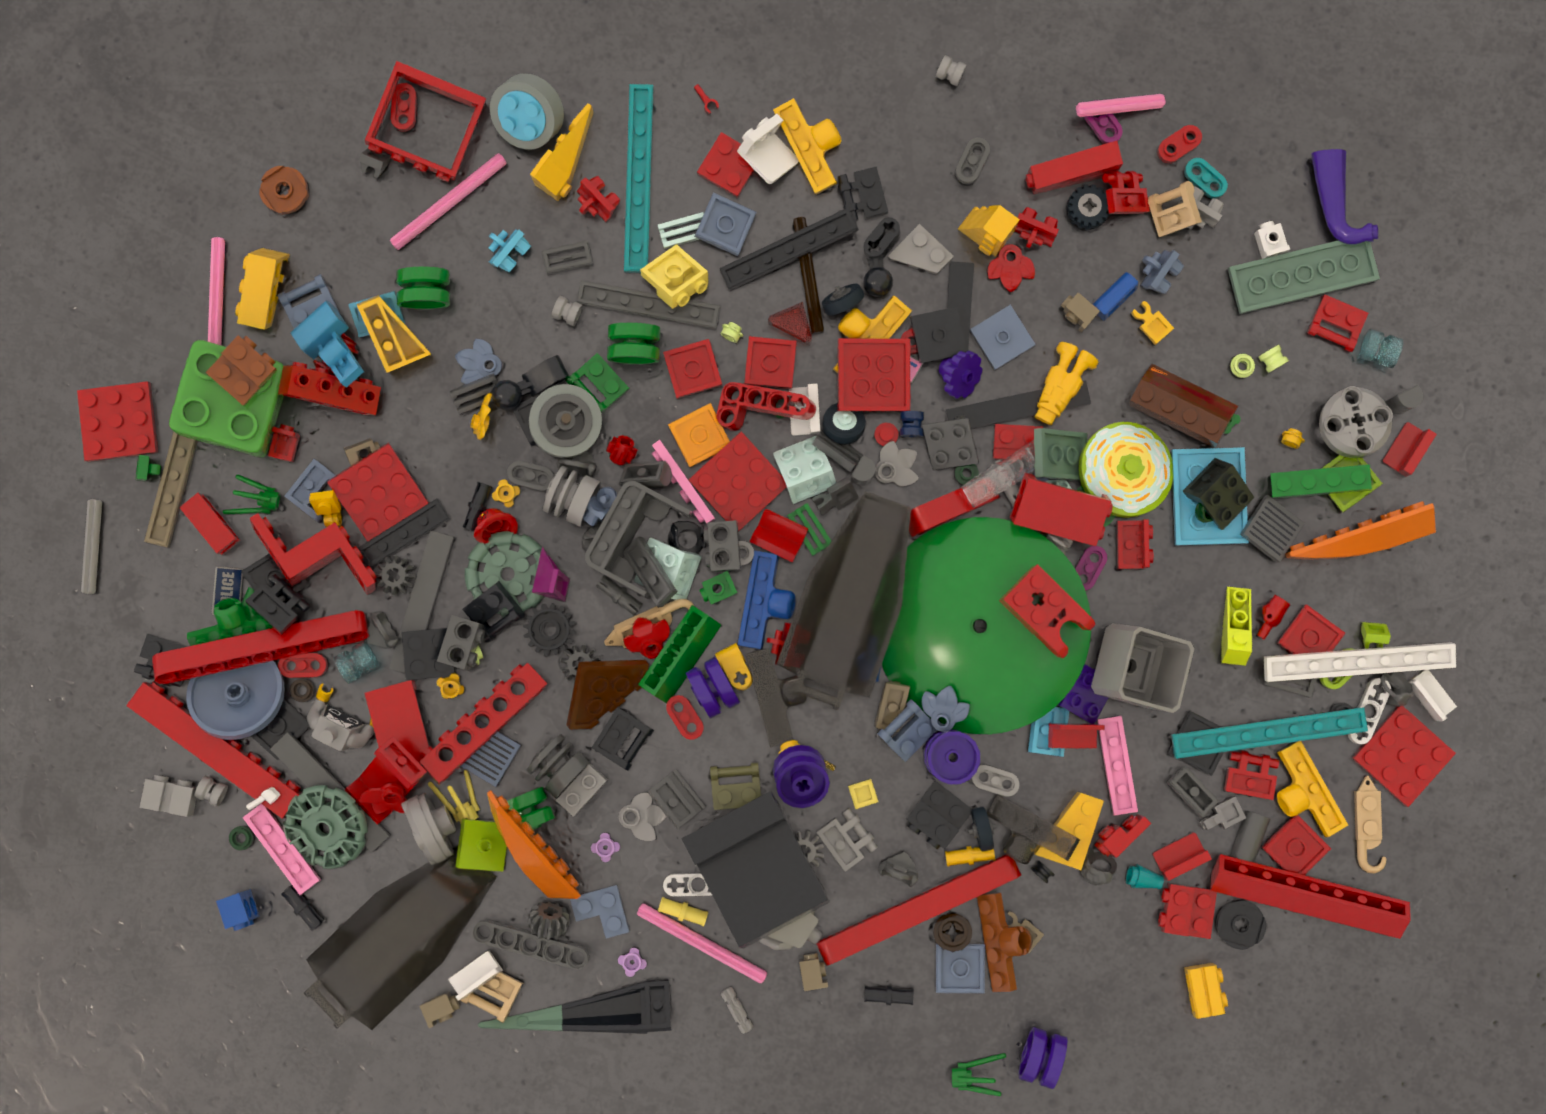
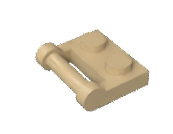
M1186 181L1180 184V187L1160 195L1153 194L1148 197V204L1159 237L1202 222L1193 195L1194 186L1190 181ZM1182 196L1184 203L1162 210L1161 206L1163 203Z
M500 972L478 988L504 1002L502 1008L473 993L460 1001L466 1004L471 1003L496 1016L497 1020L504 1023L523 983Z

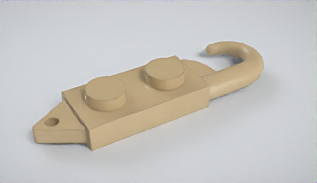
M677 599L665 604L663 607L656 606L614 625V630L605 639L604 643L606 646H623V648H626L623 639L633 635L632 627L637 618H647L653 624L665 619L670 626L672 622L671 612L682 607L689 610L693 603L687 599Z
M1365 776L1358 790L1354 791L1357 860L1362 870L1374 874L1380 872L1386 865V857H1382L1380 864L1377 866H1371L1367 862V849L1377 847L1382 840L1381 791H1377L1369 776Z

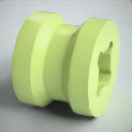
M1280 345L1275 346L1258 357L1260 361L1266 364V371L1268 373L1289 361L1286 356L1282 355Z

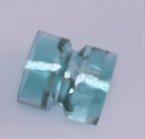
M1369 329L1362 342L1359 358L1370 362L1379 360V365L1394 368L1402 351L1403 339L1392 335L1384 337L1383 332Z
M365 641L353 646L352 652L344 651L334 657L339 672L348 684L360 679L363 672L369 674L379 668L374 653Z

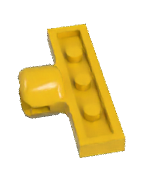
M794 98L773 109L775 115L778 114L783 119L781 127L815 194L817 195L836 185L837 181L824 156L826 151L841 143V136L835 124L830 119H825L814 126H809Z
M892 296L875 318L870 319L859 309L854 308L843 317L838 329L847 338L890 339L912 310L896 296ZM838 363L833 368L836 373H838Z
M1297 741L1278 751L1277 753L1292 778L1291 785L1277 793V802L1282 811L1287 816L1294 817L1308 809L1325 837H1330L1348 826L1303 743Z

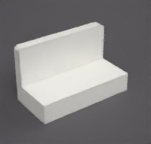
M808 384V387L789 389V392L805 395L816 405V413L811 419L800 420L790 418L791 434L793 436L819 434L818 384ZM806 404L804 406L795 405V407L801 410V408L806 407Z
M1422 670L1408 681L1412 685L1415 696L1435 721L1446 720V715L1457 707L1429 670Z
M489 950L448 980L458 993L456 998L459 1001L502 972L503 969Z

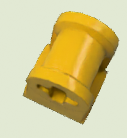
M737 643L715 653L721 668L726 673L733 687L738 690L748 689L752 684L753 678ZM737 674L747 675L744 685H741L739 682L735 683V680L738 679Z

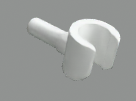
M270 787L263 791L259 798L247 804L246 807L248 810H251L265 800L271 805L281 794L275 788Z

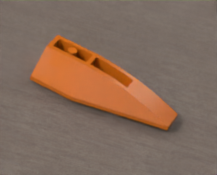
M1422 501L1404 507V513L1399 509L1381 515V521L1373 523L1372 519L1360 522L1358 523V529L1350 531L1349 527L1337 530L1335 531L1336 536L1328 539L1327 535L1312 539L1314 544L1305 546L1304 542L1290 547L1291 552L1286 553L1285 557L1314 560L1360 556L1389 549L1436 533L1433 503L1425 505Z
M491 790L487 792L497 829L524 874L548 898L578 899L581 896L576 888L579 884L571 873L568 875L567 871L570 868L562 858L557 859L558 855L551 846L545 847L546 843L538 833L536 835L533 834L535 832L527 821L521 822L522 818L514 808L509 809L510 805L502 795L497 797Z

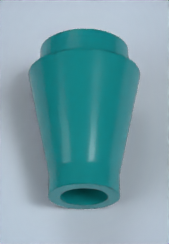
M1138 864L1129 866L1126 873V884L1131 885L1132 888L1161 889L1164 883L1163 875L1157 874Z

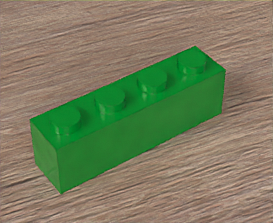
M1370 464L1270 473L1273 499L1371 491L1372 489Z

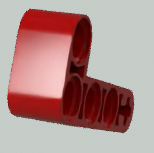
M730 382L723 387L716 419L721 426L730 431H736L742 427L747 410L809 420L816 413V405L802 394ZM739 390L738 398L732 400V394ZM761 394V401L754 404L755 397ZM784 398L783 406L776 408L777 401ZM794 404L797 406H804L806 404V407L799 410ZM734 413L733 421L727 423L726 420L729 414Z
M988 476L922 504L905 513L902 517L913 538L935 526L999 499L1000 496L991 476Z

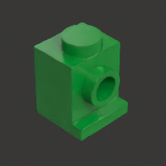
M728 571L702 582L703 588L699 589L704 601H710L711 605L738 594ZM719 584L722 586L720 593L713 592L714 585Z

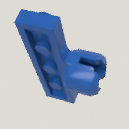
M754 551L738 639L739 646L763 650L769 618L789 619L793 615L796 601L795 594L792 591L777 589L774 585L779 556L776 554Z

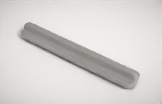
M97 499L87 501L81 592L85 594H94L96 592L102 501Z

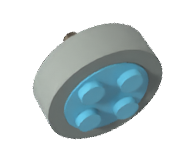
M518 74L511 77L495 90L490 101V115L496 130L507 142L518 148H539L552 139L562 127L564 110L561 99L547 81L536 75Z

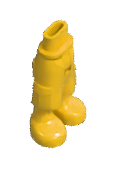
M1059 342L1056 347L1060 360L1058 366L1050 368L1045 378V386L1039 403L1037 404L1038 411L1035 418L1048 425H1052L1055 418L1060 417L1070 400L1078 394L1083 384L1081 378L1083 372L1086 369L1093 370L1097 368L1099 363L1095 356L1085 350H1081L1071 373H1067L1066 371L1071 361L1078 352L1077 346L1067 342Z

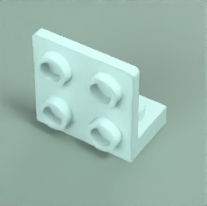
M817 436L773 453L793 504L827 491V488L836 483L833 470L825 453L812 445Z
M649 538L647 542L649 548L678 591L671 599H687L702 556L693 552L676 549L655 538ZM636 574L634 582L644 586Z

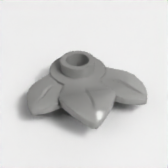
M894 441L887 443L880 451V461L875 466V477L882 483L894 482L899 486L913 484L918 480V476L910 468L916 459L917 452L912 449L898 450ZM889 467L890 473L886 476L883 475L882 469Z
M649 793L636 795L631 805L624 806L619 812L621 825L631 829L636 838L644 841L656 839L653 826L660 824L667 817L659 806L651 805L652 797ZM633 812L636 816L635 820L628 821L627 813Z

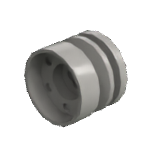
M562 465L548 486L543 511L550 514L556 505L554 516L559 517L564 509H567L566 521L582 527L585 523L583 516L587 510V505L590 498L597 495L601 481L585 475L580 483H576L578 472L573 470L567 479L569 468Z

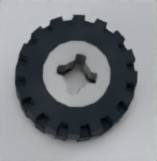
M1086 184L1083 187H1078L1072 193L1067 202L1066 211H1068L1067 216L1072 220L1071 223L1073 225H1078L1080 229L1090 230L1091 228H1097L1105 222L1109 215L1106 192L1102 191L1103 188H1097L1093 184L1091 186Z

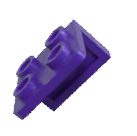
M1084 664L1076 683L1058 706L1065 708L1086 722L1094 724L1108 697L1094 693L1091 685L1095 670Z

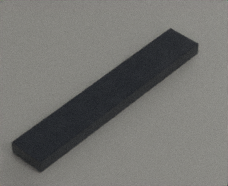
M848 207L719 269L728 289L731 291L848 236L859 229Z
M1086 380L1083 381L1078 394L1070 400L1065 410L1091 404ZM1043 389L946 409L947 420H955V416L964 415L965 418H969L971 429L1032 417L1038 411L1037 404Z

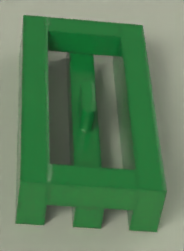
M808 503L787 515L788 519L796 522L794 517L798 515L804 526L808 528L809 534L818 546L814 549L807 537H805L803 542L812 556L833 544ZM803 511H807L813 523L815 524L820 534L826 541L824 544L821 543V541L815 534L814 530L812 529L807 519L803 515Z

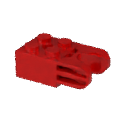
M1038 564L1032 566L999 600L1054 655L1062 659L1068 654V647L1060 637L1061 626L1066 621L1075 623L1083 630H1092L1095 626V621ZM1032 594L1040 597V604H1032Z

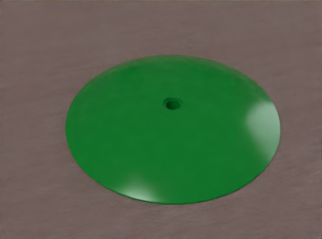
M972 517L948 522L933 528L912 542L898 556L884 578L878 594L874 615V636L880 638L879 653L882 656L883 670L889 681H896L902 685L910 686L906 703L913 700L924 712L922 696L925 691L937 696L945 687L952 686L958 702L968 703L970 708L967 717L963 721L956 722L951 730L955 729L962 733L996 734L1019 729L1040 719L1055 708L1066 697L1081 674L1090 647L1091 630H1083L1075 623L1066 621L1060 628V637L1068 647V654L1062 659L1054 655L999 600L1032 566L1038 564L1091 616L1089 601L1083 583L1064 553L1050 540L1033 529L1015 525L1009 520L991 517ZM1032 594V604H1040V597ZM978 619H983L987 623V629L983 633L977 632L975 629V622ZM944 717L939 718V721L942 724L947 723V720Z

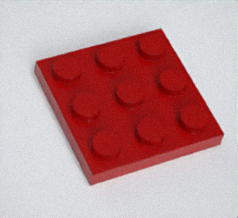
M839 338L838 411H910V339Z
M150 382L77 390L84 461L91 462L158 453Z
M742 431L688 479L725 521L736 520L738 522V532L787 487L782 475Z
M389 442L327 481L367 542L428 504V500Z
M1397 706L1373 733L1371 740L1363 744L1352 759L1405 807H1409L1456 753L1404 706Z

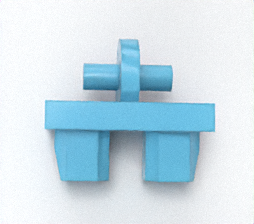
M515 229L505 242L503 240L508 236L506 231L502 230L498 236L491 233L489 237L493 242L488 249L493 253L498 246H500V249L491 258L489 263L494 267H500L510 272L517 263L508 256L510 251L514 248L518 253L524 255L531 247L523 237L524 233L519 229Z

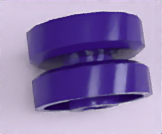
M716 657L704 663V667L709 675L708 678H705L701 669L697 667L686 672L700 706H703L710 719L721 713L722 709L717 698L720 697L728 708H732L740 703Z
M955 729L945 732L938 731L927 740L923 750V760L927 770L939 781L950 785L962 784L970 780L977 772L980 765V751L976 742L965 733ZM951 753H953V755L956 756L953 761L951 759L949 760V755Z
M805 745L791 746L782 751L775 759L773 774L778 795L784 803L792 807L806 808L822 801L828 793L830 782L824 758L818 750Z
M1032 1027L1022 1052L1018 1074L1019 1079L1032 1083L1038 1076L1041 1086L1054 1089L1063 1068L1067 1051V1037L1053 1034L1048 1039L1045 1030Z

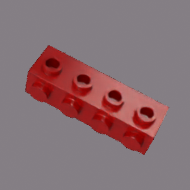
M293 362V365L283 366L278 391L279 395L362 415H376L381 387L373 385L372 380L359 378V381L354 380L346 388L335 375L329 374L330 370L315 367L314 371L307 369L308 365L300 362Z

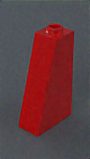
M1118 141L1030 166L1028 174H1026L1028 188H1032L1033 194H1038L1101 179L1105 173L1119 171L1123 161Z

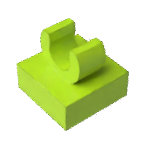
M1362 622L1361 633L1364 638L1363 644L1365 649H1369L1370 643H1376L1377 648H1382L1383 644H1389L1391 635L1386 624Z

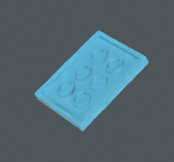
M1245 447L1171 450L1175 546L1249 543L1248 540L1240 535L1248 522L1247 506L1224 530H1221L1214 521L1207 523L1199 521L1195 516V508L1199 502L1187 498L1183 493V490L1214 458L1233 464L1246 484Z

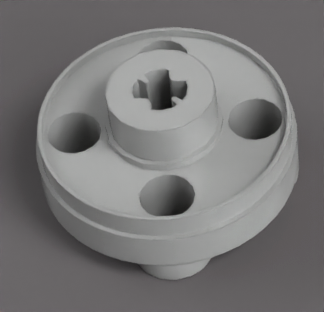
M1350 386L1334 394L1324 405L1319 419L1320 433L1326 445L1335 453L1348 458L1365 457L1376 452L1387 441L1392 429L1393 412L1385 401L1373 391ZM1345 395L1352 396L1355 404L1348 403ZM1375 413H1379L1383 416V423H1380L1375 419ZM1328 422L1336 425V432L1328 429ZM1357 441L1364 442L1366 450L1359 449Z
M426 793L416 795L401 803L415 841L431 865L440 863L448 859L449 856L454 855L448 835L456 832V828L444 805L435 809Z

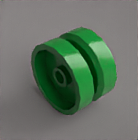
M407 267L396 271V283L403 288L397 292V305L399 307L408 309H439L450 305V293L443 289L450 284V272L447 269L438 267Z
M615 323L608 325V339L615 342L607 347L608 361L622 364H653L659 362L660 349L652 345L660 341L659 326L645 323Z
M543 786L507 801L510 805L509 809L514 808L521 816V822L527 821L533 830L541 827L542 823L556 818L551 806H545L538 810L535 809V805L547 799Z

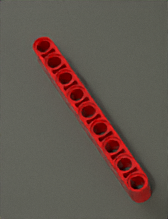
M355 610L294 623L282 635L274 628L161 652L152 657L154 679L156 683L168 684L360 642L369 637L366 615L363 611Z
M1012 853L1005 854L820 940L816 945L825 965H831L1017 879L1022 874Z

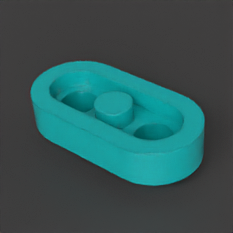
M1193 158L1185 166L1184 174L1187 180L1202 190L1208 198L1218 199L1226 192L1228 184L1225 177L1204 159ZM1192 169H1199L1200 175L1193 174ZM1210 184L1217 185L1218 190H1211Z

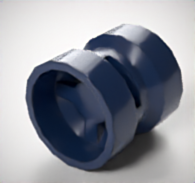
M901 411L900 420L903 423L900 428V436L911 438L923 437L924 430L921 427V422L924 420V412Z

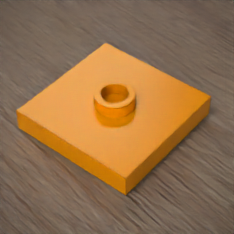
M711 403L667 424L689 467L717 454L730 442L723 427L716 419L717 414Z

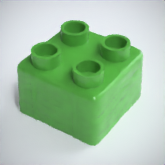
M204 340L195 341L190 348L182 373L175 403L170 415V428L176 434L186 438L229 448L255 457H266L273 437L271 430L276 425L283 400V395H279L278 391L284 365L275 361L276 363L273 365L277 369L275 374L243 406L205 373L218 360L226 347Z

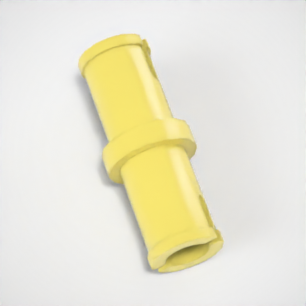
M662 897L658 912L677 917L679 921L684 919L703 927L708 916V911L688 906L686 902L682 904Z

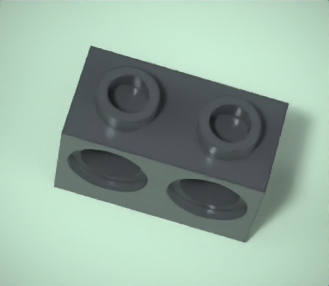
M736 520L708 522V528L703 530L704 542L709 543V552L705 553L706 567H710L712 572L741 570L738 522ZM719 528H725L728 532L727 538L723 541L715 539V532ZM720 552H727L729 555V561L725 565H719L716 561V557Z
M451 615L437 662L470 671V667H474L477 661L478 654L475 653L477 645L481 644L484 639V625ZM470 626L472 630L470 637L463 639L461 635L462 629ZM462 649L464 651V658L460 662H456L454 653Z

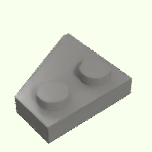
M919 224L891 252L888 259L937 275L954 256Z

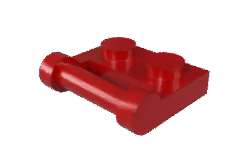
M1324 294L1307 334L1312 336L1318 335L1344 346L1345 350L1352 352L1369 313ZM1323 321L1351 334L1347 338L1321 327L1320 322Z

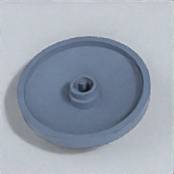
M274 661L191 678L186 695L187 707L193 720L209 735L227 740L242 739L261 731L275 718L284 698V680Z

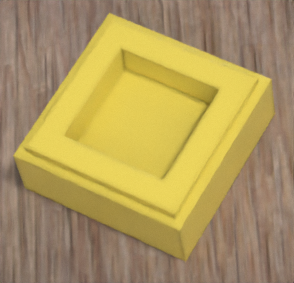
M871 779L848 786L855 809L878 802Z

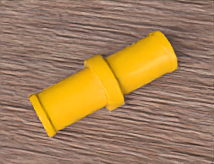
M966 846L967 849L945 851L947 867L966 863L974 865V862L995 860L994 849L981 851L979 847L971 848V846Z

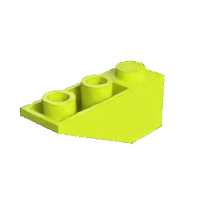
M1227 587L1221 641L1222 663L1246 666L1252 653L1251 589Z

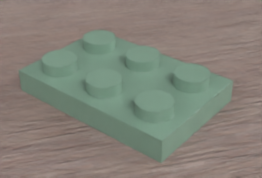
M1046 428L1034 429L1035 477L1080 481L1079 459L1082 449L1087 442V433Z

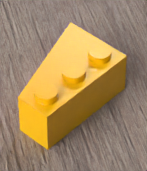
M260 248L245 256L243 261L245 276L239 286V292L242 293L241 301L238 302L235 310V315L238 316V324L264 330L272 326L279 299L276 296L278 283H283L284 275H281L280 272L283 260L288 261L290 254Z

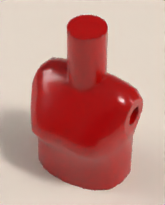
M1274 595L1271 601L1262 607L1264 623L1257 633L1258 637L1265 640L1271 629L1281 623L1290 607L1287 601Z

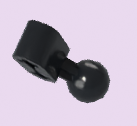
M884 218L864 242V254L869 261L870 270L864 276L863 285L868 294L872 296H884L893 287L892 274L884 268L883 259L900 238V226L894 218ZM885 229H894V233H885ZM877 246L879 247V251H878V252L874 250V251L871 253L870 247H873V248H876Z
M556 355L521 376L523 380L518 383L503 380L495 384L492 389V399L498 408L503 410L514 409L521 402L522 396L530 393L533 397L550 387L561 384L570 376L560 356Z

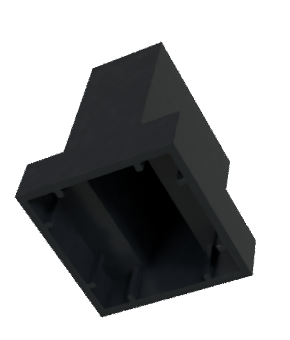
M770 791L681 838L695 866L699 868L738 946L742 949L830 903L782 808Z

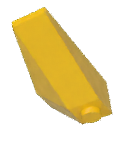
M588 103L571 122L568 129L570 132L559 136L555 150L552 152L548 149L530 173L535 186L557 201L561 197L565 198L572 188L570 184L572 183L593 116V108Z

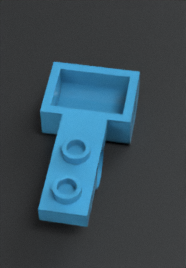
M326 300L292 330L291 335L301 350L312 359L320 356L332 369L340 383L347 388L364 370L341 338V335L349 329L348 325L337 309Z

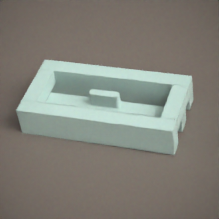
M704 213L658 224L664 249L671 248L676 244L681 245L699 240L694 237L695 234L667 241L666 238L697 230L700 223L664 232V230L698 220L701 221Z

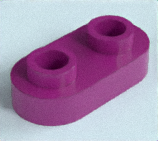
M1113 113L1103 114L1098 118L1093 116L1084 117L1102 143L1106 144L1120 140L1123 133L1122 126ZM1111 130L1113 132V136L1108 137L1105 131Z
M1100 546L1087 548L1075 567L1079 576L1085 575L1087 578L1086 583L1083 584L1085 591L1094 586L1107 562L1106 551ZM1091 554H1096L1098 556V561L1096 563L1091 562Z

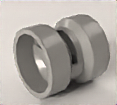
M945 55L935 77L941 80L946 78L950 81V84L958 86L967 64L953 62L951 57Z
M559 296L551 317L557 320L563 318L567 324L575 326L583 305L577 302L569 303L567 298Z
M205 775L199 782L194 796L200 800L206 799L211 805L218 807L226 795L228 785L222 782L216 783L213 781V778Z

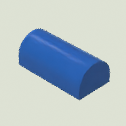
M1125 272L1093 303L1100 310L1097 315L1103 321L1106 320L1137 290L1138 281L1131 274Z

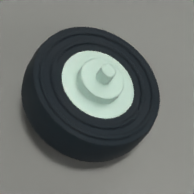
M838 403L831 405L826 410L822 421L826 436L840 444H850L857 441L864 433L866 425L865 416L862 411H838Z

